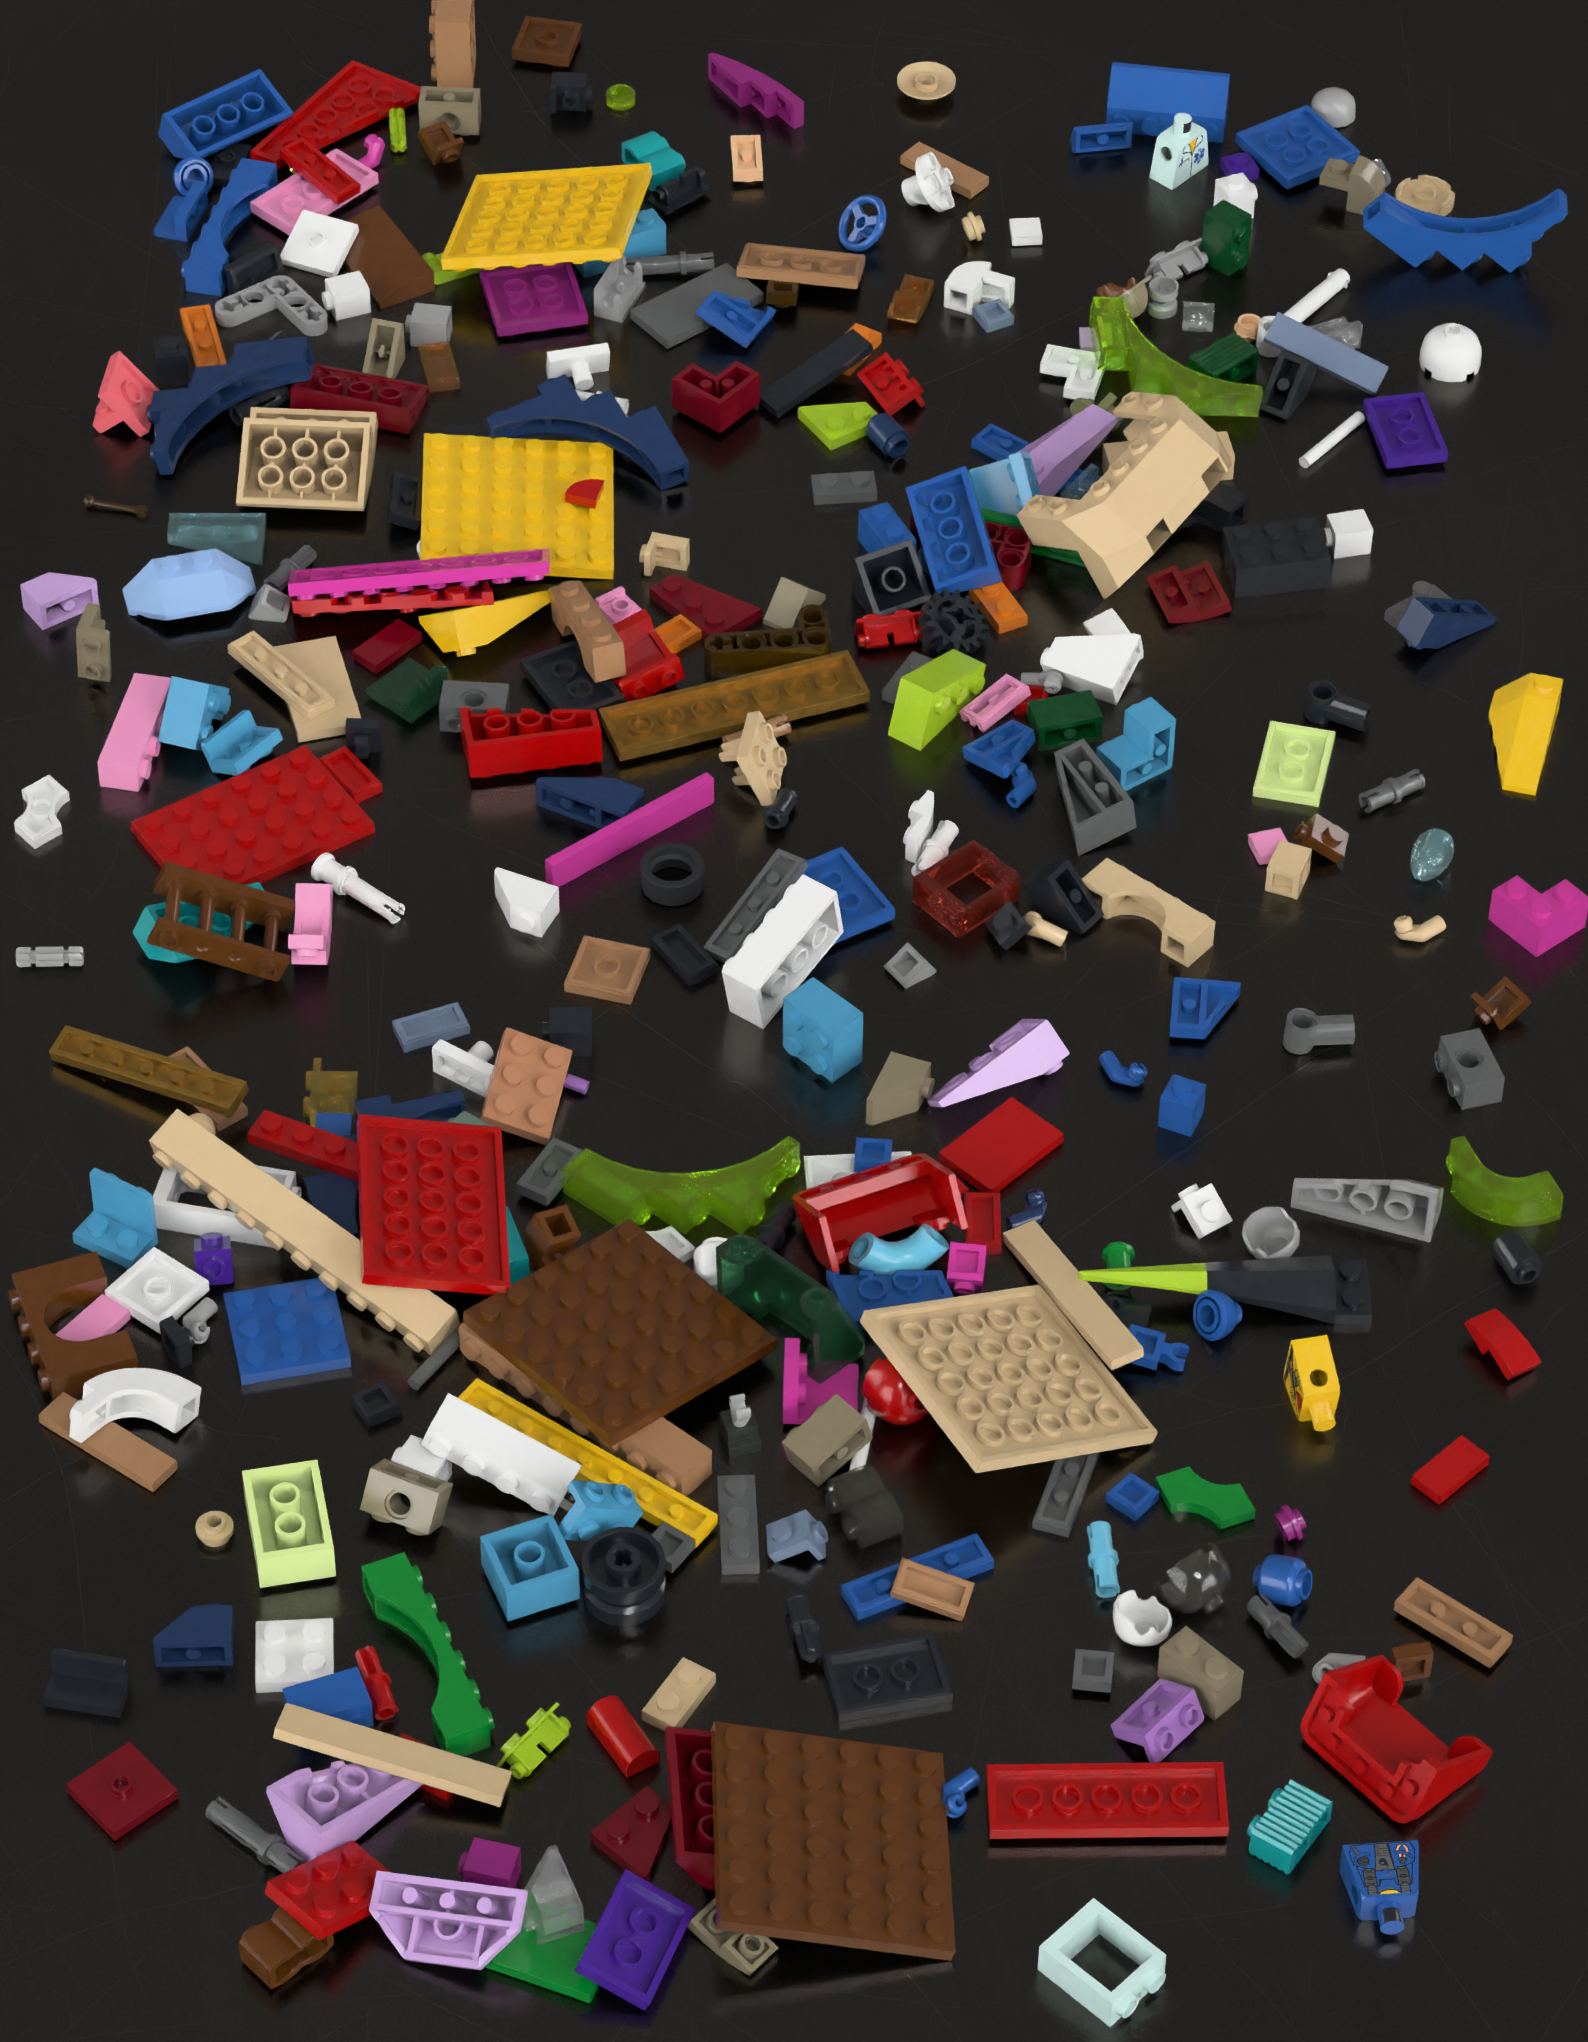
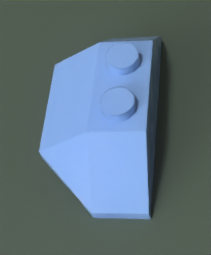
M214 548L152 559L122 590L129 615H142L147 618L168 621L230 610L243 602L248 596L254 595L256 593V586L249 566Z

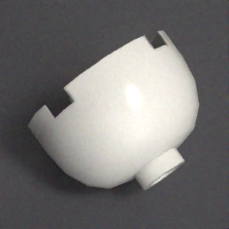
M1445 323L1435 326L1424 337L1419 355L1420 367L1423 371H1425V368L1431 371V377L1436 380L1445 382L1467 380V375L1473 372L1476 375L1481 366L1482 350L1480 341L1471 329L1461 324Z

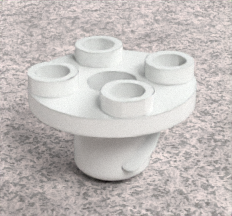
M933 152L917 157L915 162L916 175L903 180L901 184L902 194L906 202L911 206L929 204L937 212H944L953 208L955 203L950 189V185L953 184V177L950 170L946 167H941Z

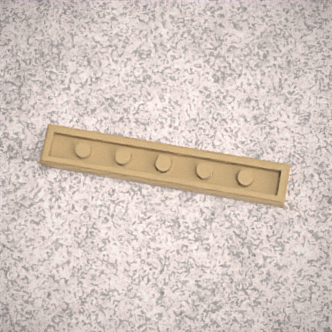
M1035 1220L1003 1232V1242L1037 1283L1041 1285L1053 1302L1111 1370L1144 1357L1143 1346L1087 1281L1078 1279L1079 1271Z
M289 1703L285 1704L273 1738L497 1807L501 1806L512 1775V1771Z

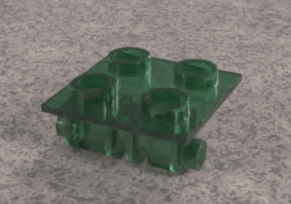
M408 658L365 689L364 694L409 723H412L440 703L443 680H447L449 670L444 665H434L431 670H428L413 659Z

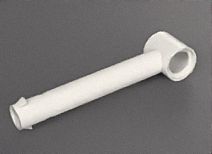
M1337 269L1334 272L1328 273L1324 281L1285 312L1284 315L1302 323L1341 289H1347L1350 282L1349 274L1344 269ZM1265 316L1259 321L1256 347L1259 350V354L1265 357H1277L1281 352L1280 349L1263 342L1275 316Z

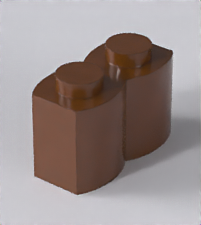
M278 1907L271 1920L259 1925H253L243 1933L239 1941L240 1959L270 1989H273L291 1979L303 1966L309 1965L322 1957L334 1945V1936L332 1934L322 1940H318L286 1911Z

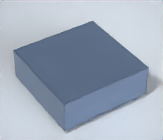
M1000 299L973 307L972 316L986 333L1014 325V315Z

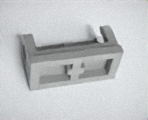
M625 255L621 259L610 263L594 288V316L623 323L630 309H632L646 287V283L643 282V269L640 262L637 261L635 263L634 272L626 268Z

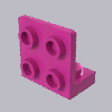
M785 1338L783 1424H803L813 1415L820 1404L828 1402L835 1394H838L858 1412L859 1365L807 1362V1353H800V1338Z

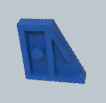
M713 290L699 306L696 315L747 348L772 320L777 310L768 306L765 311L749 307L750 301L732 298L727 294Z
M1012 719L962 747L964 759L1005 779L1012 773L1036 741L1034 729Z

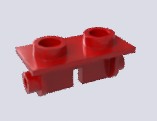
M899 610L892 615L879 616L878 614H868L861 619H857L854 636L857 635L858 647H865V649L887 647L889 645L887 635H893L894 645L917 643L918 639H923V633L920 631L922 626H918V617L921 615V611Z

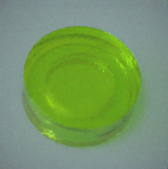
M625 84L611 86L606 91L607 106L618 111L632 108L635 105V90Z

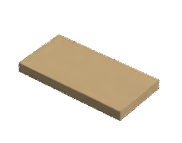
M336 636L274 646L275 649L335 698V707L310 721L287 703L298 743L345 735L346 719L361 718Z

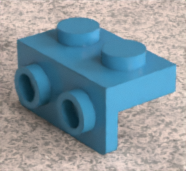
M242 710L201 743V748L212 772L236 776L250 770V766L259 758L269 755L273 751V747L281 742L283 738L278 728L256 726L249 710Z
M571 1480L567 1487L576 1502L558 1528L564 1540L589 1542L591 1538L604 1530L616 1527L633 1528L644 1512L636 1501L633 1491L625 1485Z

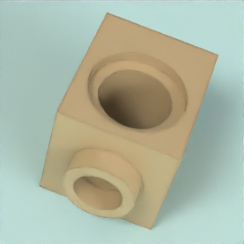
M1279 840L1267 866L1265 891L1297 900L1310 873L1312 849Z

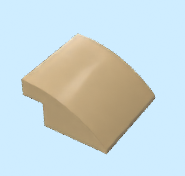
M251 407L250 418H244L236 506L364 511L369 495L378 432L377 413Z

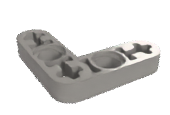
M284 275L271 277L227 296L215 304L216 322L224 327L237 326L278 308L305 335L319 336L328 330L326 311L292 278ZM255 299L262 300L261 302L257 303L248 302L250 300ZM294 304L304 305L302 307H291Z

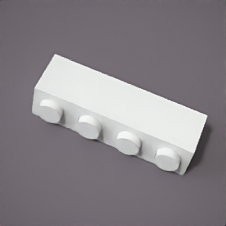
M450 1393L447 1394L420 1444L429 1449L434 1455L455 1463L467 1473L479 1476L495 1485L502 1492L512 1494L530 1504L535 1510L549 1515L552 1514L553 1517L568 1491L567 1486L571 1480H574L581 1467V1464Z

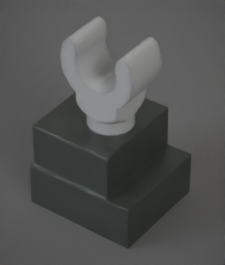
M745 1394L729 1396L730 1410L719 1412L718 1431L729 1458L762 1451L758 1424L750 1405H745Z

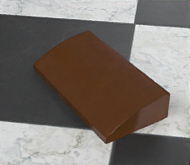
M380 205L347 220V222L358 224L359 232L343 264L350 272L360 270L370 288V297L379 309L435 291L434 271Z

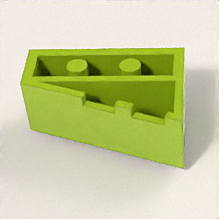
M952 649L902 676L888 735L921 751L960 713L959 711L968 705L982 691L985 684L983 676L986 664Z

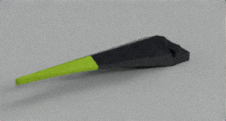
M1331 1255L1082 1270L1078 1273V1279L1082 1281L1150 1287L1198 1295L1205 1290H1217L1227 1294L1233 1301L1280 1310L1335 1325L1372 1323L1373 1314L1366 1259L1332 1260Z

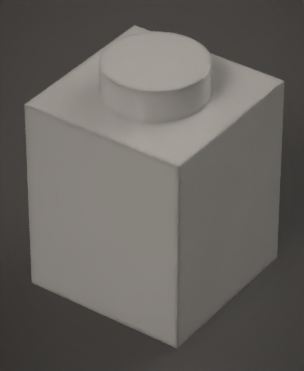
M415 303L412 315H407L405 321V333H410V345L447 350L453 331L452 306Z

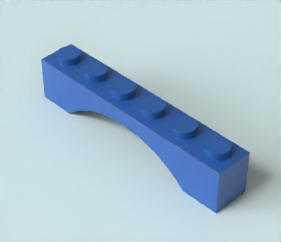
M242 158L237 168L231 171L227 187L222 188L218 204L213 205L208 223L203 224L198 242L195 241L193 243L189 259L184 260L182 264L181 276L185 278L186 291L218 297L222 296L227 286L223 267L229 264V254L224 248L225 241L233 228L244 218L252 214L250 202L278 185L276 163Z

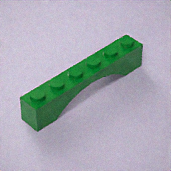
M405 1552L361 1566L363 1591L376 1618L394 1625L409 1635L425 1651L434 1665L439 1685L437 1696L431 1709L432 1729L440 1749L464 1757L491 1747L490 1731L495 1729L492 1714L488 1707H481L477 1684L473 1678L467 1679L464 1673L466 1666L459 1649L453 1651L450 1645L452 1639L449 1628L445 1621L439 1622L436 1616L438 1612L435 1600L430 1592L425 1594L422 1588L424 1585L423 1578L416 1564L411 1566Z

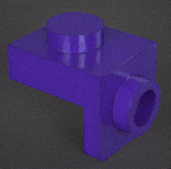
M210 1232L201 1235V1238L194 1239L196 1273L207 1279L209 1286L233 1283L230 1236H222V1233Z

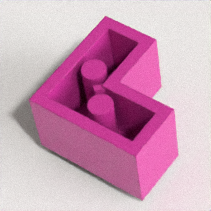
M1516 875L1492 890L1488 919L1531 954L1538 957L1586 926L1588 896L1567 879L1540 894Z

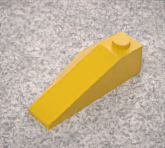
M544 590L505 598L504 600L494 601V605L469 606L418 616L419 622L443 653L456 651L457 657L475 654V647L489 644L550 603V591Z
M1529 673L1495 690L1488 719L1489 724L1492 726V739L1494 746H1496L1497 765L1503 790L1536 795L1559 710L1563 679Z

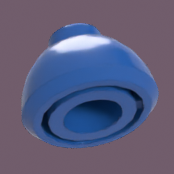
M196 156L181 160L173 171V183L177 191L186 196L194 181L197 180L207 182L208 193L214 180L210 164L203 158Z
M1205 1290L1199 1294L1193 1308L1194 1324L1199 1334L1208 1341H1216L1228 1336L1242 1319L1240 1305L1223 1292Z

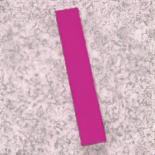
M707 772L545 859L546 883L560 887L714 803V778Z

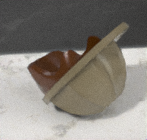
M1150 274L1139 283H1137L1134 277L1129 278L1128 284L1125 287L1117 286L1111 282L1098 287L1096 294L1103 307L1101 310L1103 312L1106 311L1115 319L1122 321L1133 320L1146 309L1148 292L1145 283L1152 279L1153 276Z

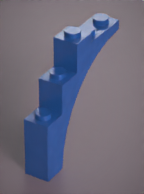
M1558 188L1540 201L1516 211L1490 217L1457 218L1421 211L1400 202L1384 192L1363 209V228L1415 268L1423 261L1431 259L1436 251L1461 270H1464L1471 263L1479 261L1485 253L1511 273L1518 266L1528 262L1532 256V242L1538 241L1545 231L1554 224H1559L1568 214L1567 194Z

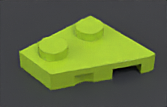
M867 402L801 406L798 408V418L830 450L866 436L869 420L878 414Z

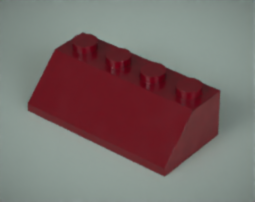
M666 1726L665 1741L675 1862L704 1889L715 1890L711 1730Z

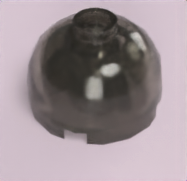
M1215 1542L1209 1543L1210 1551L1208 1553L1199 1548L1166 1572L1170 1580L1164 1586L1159 1580L1155 1583L1153 1588L1171 1609L1181 1614L1191 1615L1204 1610L1206 1615H1209L1226 1602L1222 1595L1230 1587L1232 1578L1231 1568L1225 1555Z

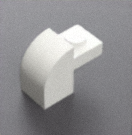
M972 261L956 267L945 282L944 307L972 315L973 307L978 306L981 301L990 302L1000 299L1010 309L1014 303L1015 278L991 271L990 262Z

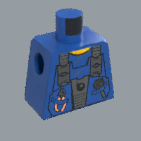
M1418 1840L1342 1845L1339 1870L1357 1917L1363 1921L1379 1920L1380 1930L1384 1934L1392 1935L1401 1932L1404 1929L1403 1918H1410L1416 1912L1419 1878Z

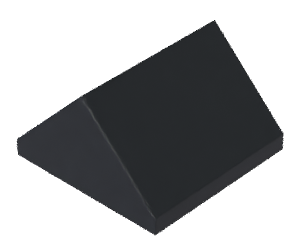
M912 538L852 559V594L868 614H878L879 616L891 615L896 611L925 603L931 597Z

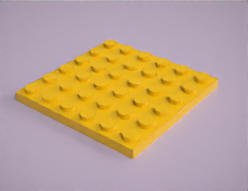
M651 163L476 175L440 259L442 269L462 272L470 268L492 270L500 266L522 268L531 264L552 266L562 262L583 264L593 260L613 262L621 259L653 174Z
M424 433L420 560L549 548L550 574L544 576L613 580V448L600 442L589 443L507 437L491 439V437ZM587 479L605 480L604 489L596 508L565 502V492L574 483Z

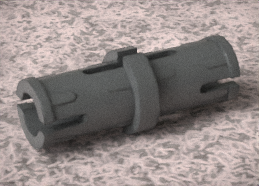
M1417 768L1397 778L1389 777L1384 779L1381 785L1360 793L1359 803L1362 808L1369 805L1364 809L1367 813L1373 812V810L1388 803L1396 804L1401 802V798L1423 789L1426 784L1423 774L1415 777V775L1420 773V770Z

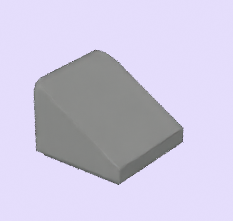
M264 583L253 599L248 618L284 623L291 606L290 597Z
M908 942L883 966L906 989L937 972Z

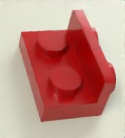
M887 352L857 373L859 379L883 410L891 416L913 399L920 408L926 405L920 396L924 390L914 376L908 380L906 377L910 374L908 369L900 359L894 362Z

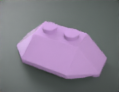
M377 1871L369 1912L378 1921L403 1959L482 1970L521 1932L528 1891Z

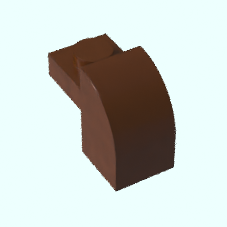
M567 1204L535 1213L528 1223L524 1241L532 1271L540 1269L573 1251V1247L582 1236Z

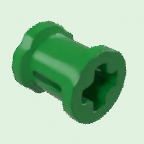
M1112 1242L1103 1248L1102 1259L1106 1263V1269L1131 1267V1261L1134 1260L1135 1256L1131 1245L1125 1242ZM1104 1283L1105 1286L1113 1290H1125L1132 1286Z

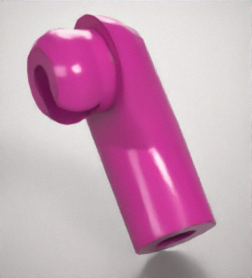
M370 134L365 138L364 143L365 148L368 149L367 155L357 161L373 169L380 164L385 144L381 137Z

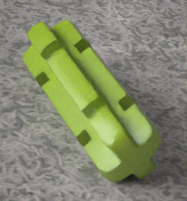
M400 107L398 109L391 108L389 110L391 150L395 153L398 151L404 152L407 149L405 112Z

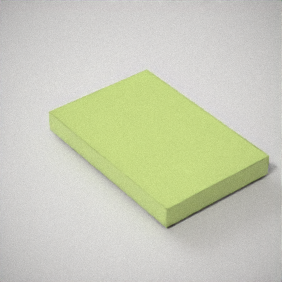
M1270 721L1252 796L1319 807L1336 731Z

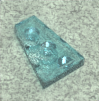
M169 513L168 544L197 551L216 548L234 559L263 565L266 513Z

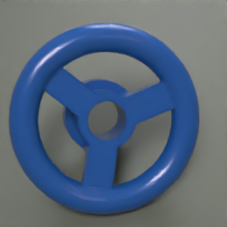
M862 195L854 199L845 208L838 225L839 240L844 248L852 252H861L870 248L881 237L885 228L887 213L885 205L880 198L875 195ZM862 205H874L878 215L868 216L864 213ZM852 214H854V229L848 238L847 226ZM863 238L865 239L864 241L857 243V241Z

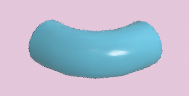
M923 1223L915 1233L898 1242L884 1241L872 1233L861 1235L850 1249L849 1262L860 1270H873V1275H894L897 1270H924L943 1256L950 1247L938 1231Z

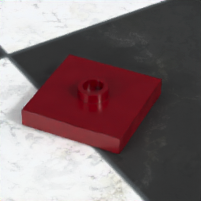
M130 1741L66 1784L67 1793L114 1841L178 1799V1790Z

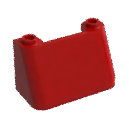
M1381 1654L1326 1672L1302 1718L1301 1733L1305 1742L1385 1814L1397 1823L1404 1824L1420 1818L1481 1772L1489 1761L1493 1750L1474 1735H1464L1457 1738L1451 1748L1445 1745L1397 1703L1404 1687L1403 1678L1397 1667Z

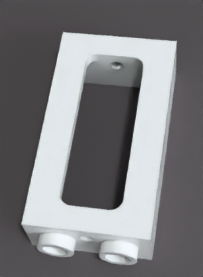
M258 1166L301 1197L302 1189L297 1187L296 1172ZM171 1167L170 1170L163 1169L153 1194L156 1227L158 1229L200 1236L205 1233L218 1232L222 1233V1236H230V1241L272 1247L264 1240L262 1232L255 1227L252 1230L245 1228L235 1218L236 1213L232 1211L177 1203L180 1194L183 1192L209 1194L200 1187L197 1190L190 1188L180 1178L181 1174Z

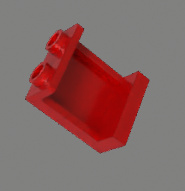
M645 608L612 625L623 640L626 675L612 678L611 680L624 695L625 702L649 697L685 678L679 657L676 653L672 654L659 637Z

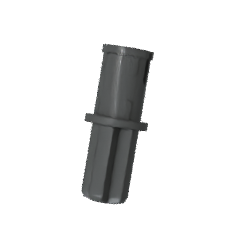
M304 545L290 559H283L278 569L268 576L264 583L282 592L288 586L291 570H301L308 567L317 558L316 551L310 545Z
M1263 1593L1259 1597L1255 1595L1247 1603L1246 1611L1262 1626L1265 1636L1268 1639H1275L1293 1658L1301 1657L1303 1652L1308 1649V1642L1291 1625L1289 1615L1281 1613Z

